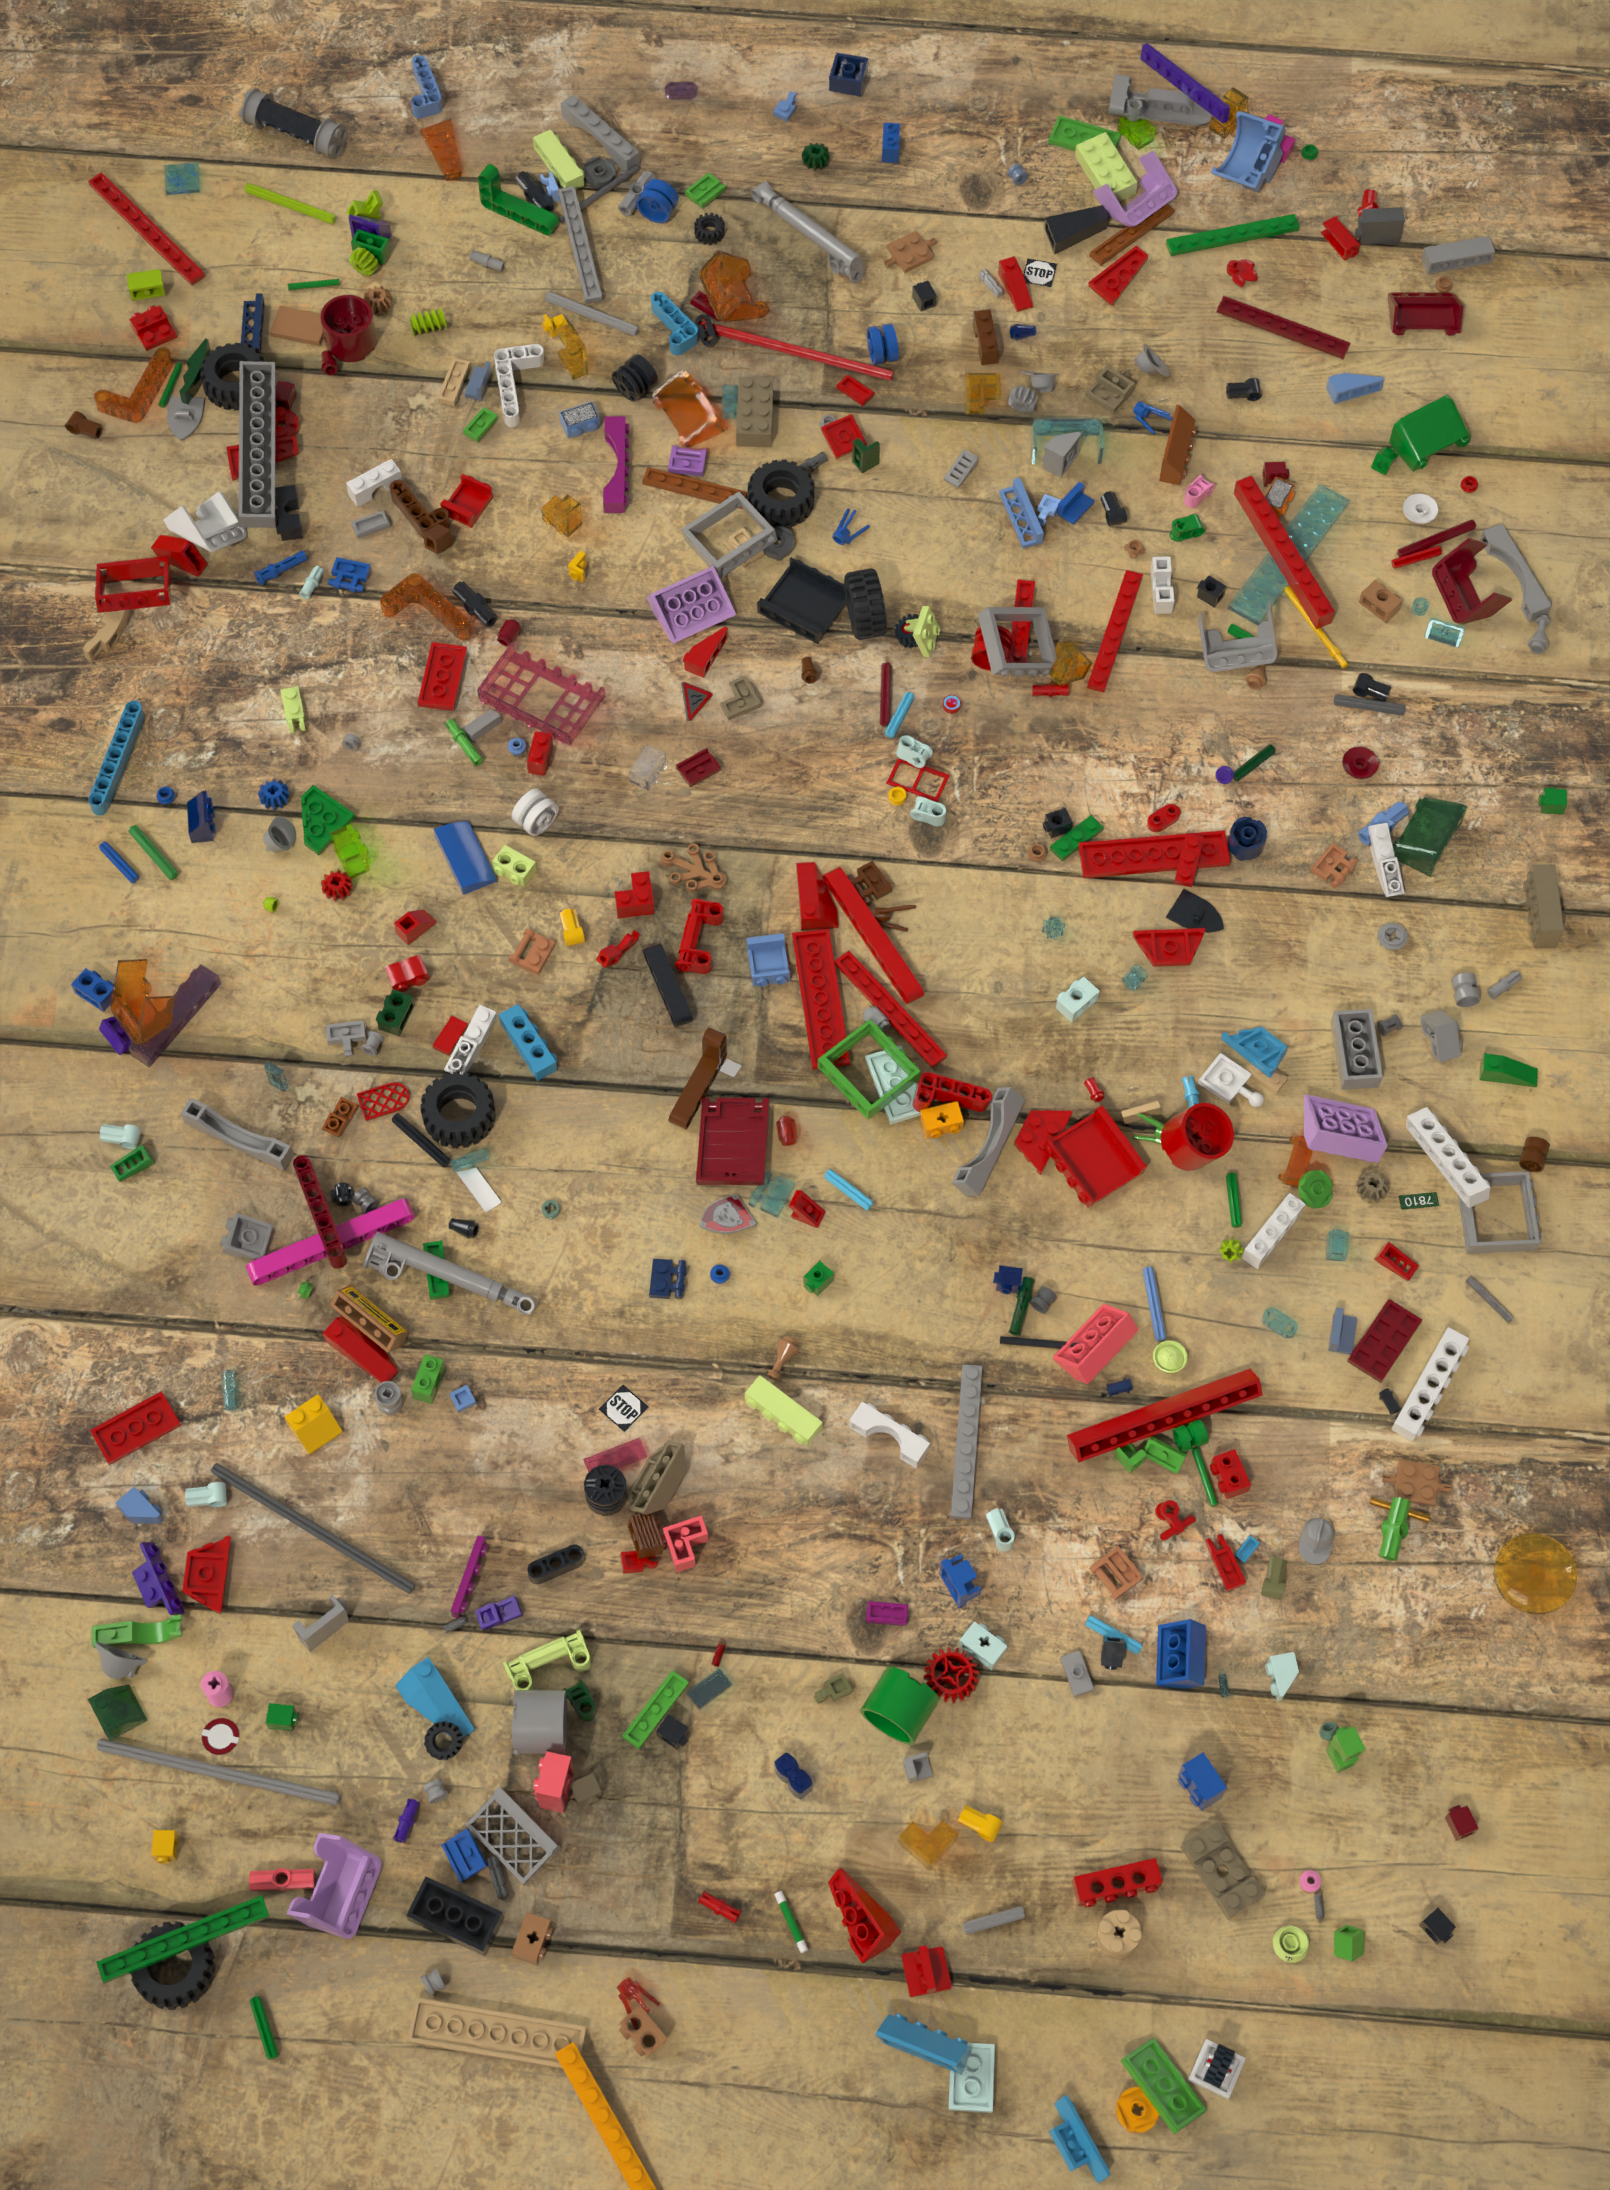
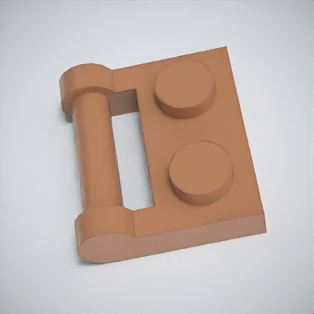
M525 929L521 942L508 960L518 967L539 975L555 948L556 942L536 934L531 929ZM529 941H534L524 960L520 957Z
M1119 1546L1089 1568L1112 1593L1111 1597L1115 1601L1144 1578ZM1104 1565L1109 1568L1122 1584L1120 1588H1117L1103 1571L1102 1567Z

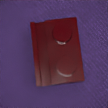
M705 748L676 764V769L691 788L721 771V766L712 754L708 752V749Z

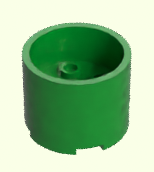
M888 1666L861 1707L860 1712L871 1725L882 1733L901 1743L913 1745L940 1699L924 1682L921 1684L916 1679L909 1677L910 1673Z

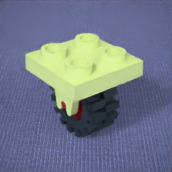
M922 606L919 616L917 614L913 616L908 614L907 618L903 616V620L899 619V624H895L894 632L899 643L905 648L907 646L912 648L914 645L919 647L923 657H930L932 650L935 648L937 635L940 634V626L930 607Z

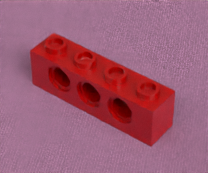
M1156 1858L1074 1876L1072 1880L1078 1906L1084 1905L1085 1908L1095 1906L1097 1902L1105 1900V1903L1114 1902L1120 1896L1132 1898L1142 1891L1153 1893L1158 1891V1888L1163 1883ZM1133 1876H1142L1144 1882L1141 1884L1134 1882ZM1116 1879L1122 1881L1123 1887L1115 1888L1112 1881ZM1092 1885H1100L1103 1892L1095 1893L1092 1890Z

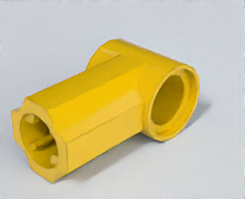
M564 909L560 912V918L564 929L563 935L566 947L585 943L583 930L579 926L575 909Z
M967 1805L963 1808L958 1819V1823L977 1832L981 1838L989 1842L995 1841L1003 1824L999 1818L991 1814L985 1815Z

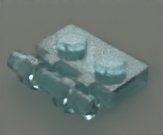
M766 1171L764 1186H757L756 1190L750 1195L751 1199L748 1205L755 1208L757 1202H761V1211L778 1218L795 1187V1183L778 1175L775 1181L770 1180L772 1174ZM765 1188H770L767 1195L762 1194Z

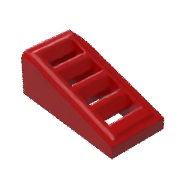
M1390 1242L1384 1244L1374 1258L1379 1264L1407 1281L1411 1279L1419 1267L1418 1264ZM1400 1261L1403 1262L1401 1267L1397 1266L1400 1263ZM1408 1265V1266H1410V1268H1409V1270H1408L1407 1273H1406V1272L1404 1271V1269H1405L1406 1266Z

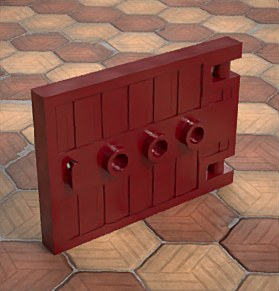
M702 1098L696 1171L697 1185L764 1186L770 1110L769 1098H762V1102H755V1098H717L716 1102H710L709 1098Z

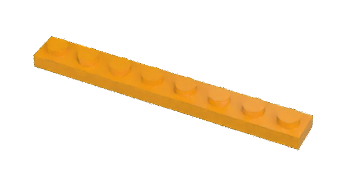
M574 2042L554 2053L630 2190H656Z

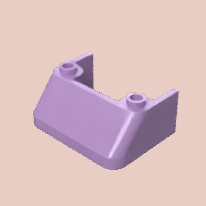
M1154 150L1138 158L1147 172L1141 178V186L1145 192L1127 205L1121 207L1108 184L1093 191L1099 203L1104 206L1105 211L1109 212V216L1128 227H1134L1175 198L1177 194L1174 183Z

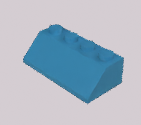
M898 2013L895 2016L888 2014L878 2028L875 2035L882 2043L958 2074H963L971 2053V2048L967 2046V2041L958 2037L955 2040L947 2038L948 2034L938 2029H935V2032L927 2030L928 2026L918 2021L915 2024L907 2022L908 2018Z

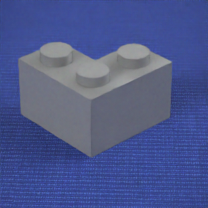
M1442 1010L1420 1016L1422 1033L1431 1042L1432 1056L1439 1062L1460 1057L1462 1043L1458 1037L1460 1030L1458 1022Z

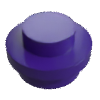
M1221 766L1217 769L1215 776L1219 783L1228 784L1233 780L1234 772L1229 766Z

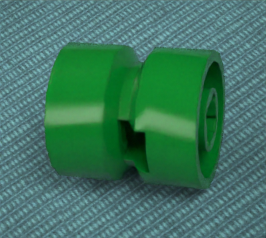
M1200 1419L1189 1422L1187 1427L1181 1425L1172 1429L1175 1444L1178 1450L1183 1453L1192 1450L1194 1445L1200 1447L1209 1443L1207 1431Z

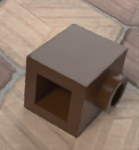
M440 524L423 533L425 548L436 554L453 545L451 530Z

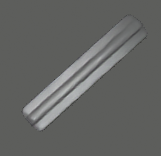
M1019 1906L963 1923V1929L965 1934L974 1933L1024 1919L1025 1912L1023 1907Z

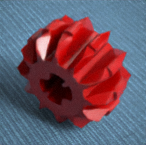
M338 869L334 873L331 870L330 875L324 874V880H321L322 892L326 894L328 900L332 897L335 902L338 898L344 900V896H350V891L353 890L352 878L348 877L346 871L341 873Z

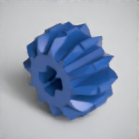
M273 778L272 782L269 783L266 780V785H260V791H258L260 803L265 805L267 809L272 807L275 811L276 807L279 806L282 809L283 804H288L290 792L288 791V786L283 784V781L279 780L276 782Z

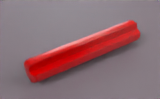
M1440 546L1392 559V567L1397 569L1442 555V550Z

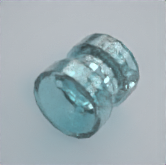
M1135 964L1130 968V972L1122 977V982L1128 989L1136 991L1140 987V983L1148 978V974L1141 966Z

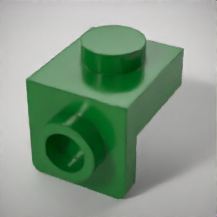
M1383 447L1377 452L1371 468L1386 475L1390 466L1397 461L1399 454L1395 453L1391 448Z

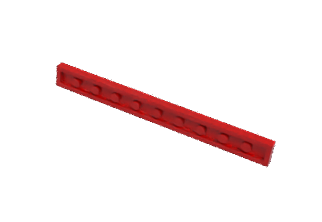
M102 172L88 180L89 186L191 286L205 277L204 272Z

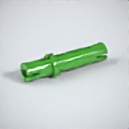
M454 718L449 719L445 727L453 736L452 739L460 745L474 766L482 764L484 759L467 738L465 730L459 727Z

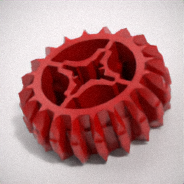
M948 1647L947 1653L940 1649V1656L933 1653V1660L928 1659V1666L924 1667V1672L928 1673L923 1676V1679L928 1681L926 1685L935 1693L937 1692L939 1699L943 1696L944 1703L948 1702V1698H952V1703L954 1704L957 1697L963 1702V1694L969 1698L971 1696L970 1691L975 1692L976 1690L974 1684L979 1683V1679L976 1678L979 1676V1671L974 1670L977 1668V1663H971L973 1660L972 1656L965 1658L966 1651L958 1654V1647L955 1649V1652H951V1648ZM950 1661L958 1662L961 1666H954ZM943 1663L944 1672L935 1678L934 1672L936 1668ZM948 1670L949 1672H951L952 1675L955 1674L954 1679L951 1676H948ZM968 1673V1681L960 1688L959 1678ZM948 1684L953 1690L943 1688L941 1685Z

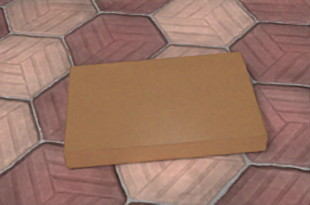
M279 306L270 330V336L320 346L324 336L320 318L321 314Z

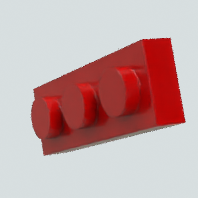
M1186 833L1174 884L1192 888L1204 837Z

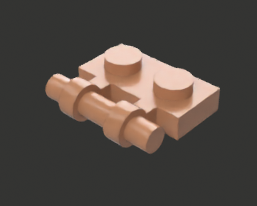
M1332 843L1313 865L1310 872L1325 882L1329 877L1333 878L1330 885L1336 889L1339 885L1343 884L1348 873L1353 872L1354 866L1358 862L1355 858H1351L1350 861L1346 860L1347 852ZM1339 865L1343 867L1340 873L1336 871Z

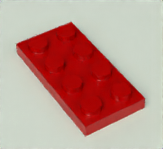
M431 642L417 702L419 707L454 711L468 651L466 646Z
M161 1391L91 1429L90 1432L108 1465H111L179 1428L181 1424Z

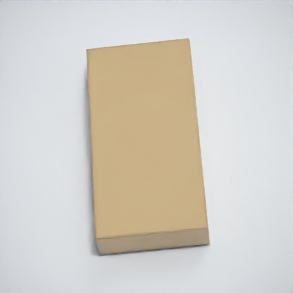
M1159 1101L1121 1112L1124 1124L1142 1120V1118L1137 1116V1113L1147 1117L1162 1114Z

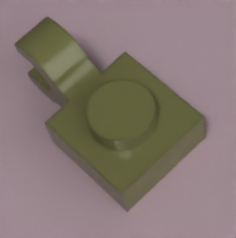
M844 1673L825 1681L826 1688L815 1692L814 1698L817 1704L829 1697L835 1702L852 1694V1689Z

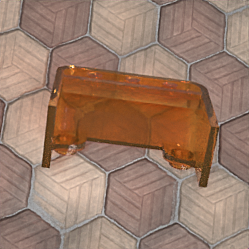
M147 959L118 960L111 997L112 1014L134 1045H144L169 1027L173 1021L172 1011L175 997H149L152 988L150 982L145 978L148 964Z

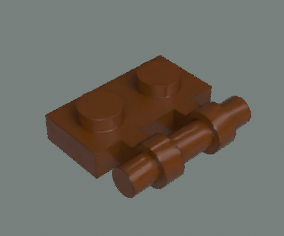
M873 861L857 869L859 876L854 878L852 874L847 875L867 906L872 903L869 898L871 895L878 900L892 892L893 888ZM863 882L867 886L865 890L860 886Z

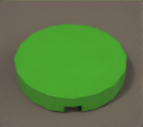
M1311 1170L1303 1174L1299 1181L1298 1189L1299 1196L1307 1207L1313 1209L1323 1208L1332 1199V1181L1324 1171Z

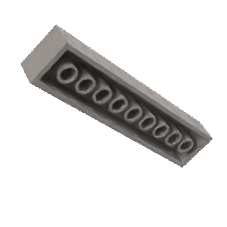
M240 361L239 527L275 528V362Z

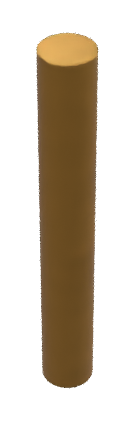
M1371 1496L1370 1505L1390 1511L1391 1502ZM1409 1509L1408 1517L1426 1523L1429 1522L1430 1515Z

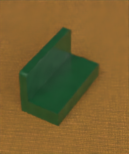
M859 438L853 441L852 462L862 474L879 464L880 443L878 441L868 447Z

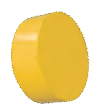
M894 787L889 791L888 800L892 805L900 806L906 802L907 793L903 788Z

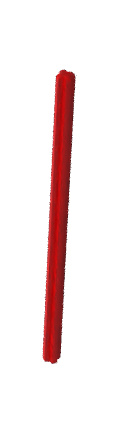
M702 321L699 325H702L705 330L707 329L706 321ZM713 324L715 333L718 336L889 381L893 377L892 370Z

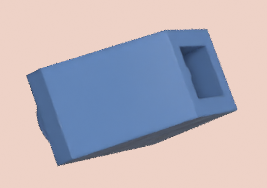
M133 1487L115 1502L119 1510L131 1523L161 1524L163 1522L160 1515L163 1512L156 1504L151 1505L148 1502L150 1498L143 1490L138 1491Z

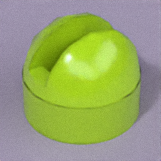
M267 897L264 899L263 906L265 910L272 913L277 910L279 905L277 898Z

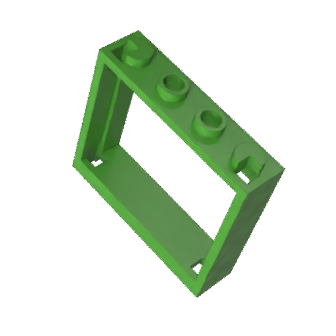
M870 1019L818 1059V1068L867 1120L918 1082L921 1073L917 1068V1064L915 1062L912 1063L908 1059L906 1052L902 1049L899 1050L894 1040L890 1036H886L882 1028L874 1024ZM868 1035L908 1075L906 1079L872 1105L832 1064Z

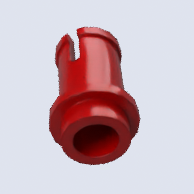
M1091 1077L1084 1081V1085L1091 1095L1090 1099L1095 1103L1104 1099V1091L1099 1088L1095 1078Z

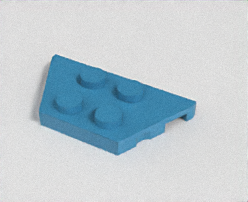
M1263 1027L1239 1030V1034L1228 1036L1227 1032L1221 1035V1040L1269 1078L1272 1077L1287 1053V1046Z

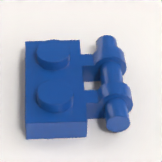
M336 557L331 570L332 576H336V579L329 578L328 585L334 586L335 589L344 588L350 590V592L356 593L358 591L363 593L364 585H359L358 583L359 581L367 582L371 571V564ZM343 579H351L352 581L351 583L343 581Z

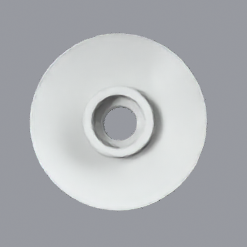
M1413 494L1404 501L1403 513L1414 523L1426 524L1436 518L1438 505L1428 495Z

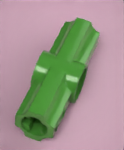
M1400 1497L1392 1499L1388 1519L1383 1521L1381 1527L1384 1537L1379 1557L1390 1561L1398 1559L1402 1539L1407 1537L1409 1530L1408 1523L1406 1522L1411 1504L1409 1500Z

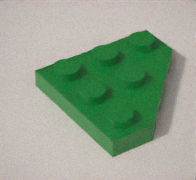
M312 785L301 796L304 844L314 853L320 855L355 819V814L315 785Z

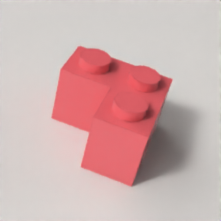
M702 1515L663 1528V1535L665 1536L666 1545L676 1573L695 1567V1557L691 1547L708 1542V1532Z

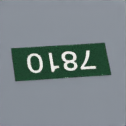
M1437 1192L1398 1196L1401 1210L1439 1206Z

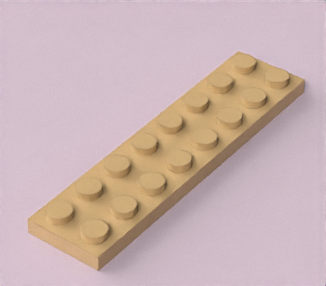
M416 1998L407 2043L562 2069L554 2053L574 2042L579 2053L582 2055L587 2028L586 2026Z

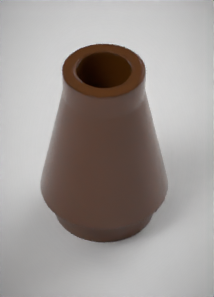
M804 657L801 660V678L807 684L815 683L818 680L819 672L812 662V658Z

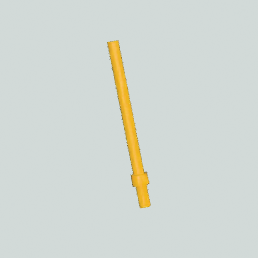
M1286 586L1283 591L1329 650V655L1336 659L1342 669L1346 668L1348 663L1342 657V652L1333 645L1321 628L1315 629L1292 589Z

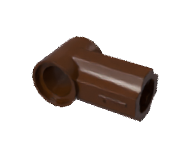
M74 411L65 424V428L75 435L81 433L93 439H99L102 435V425L87 419L79 411Z

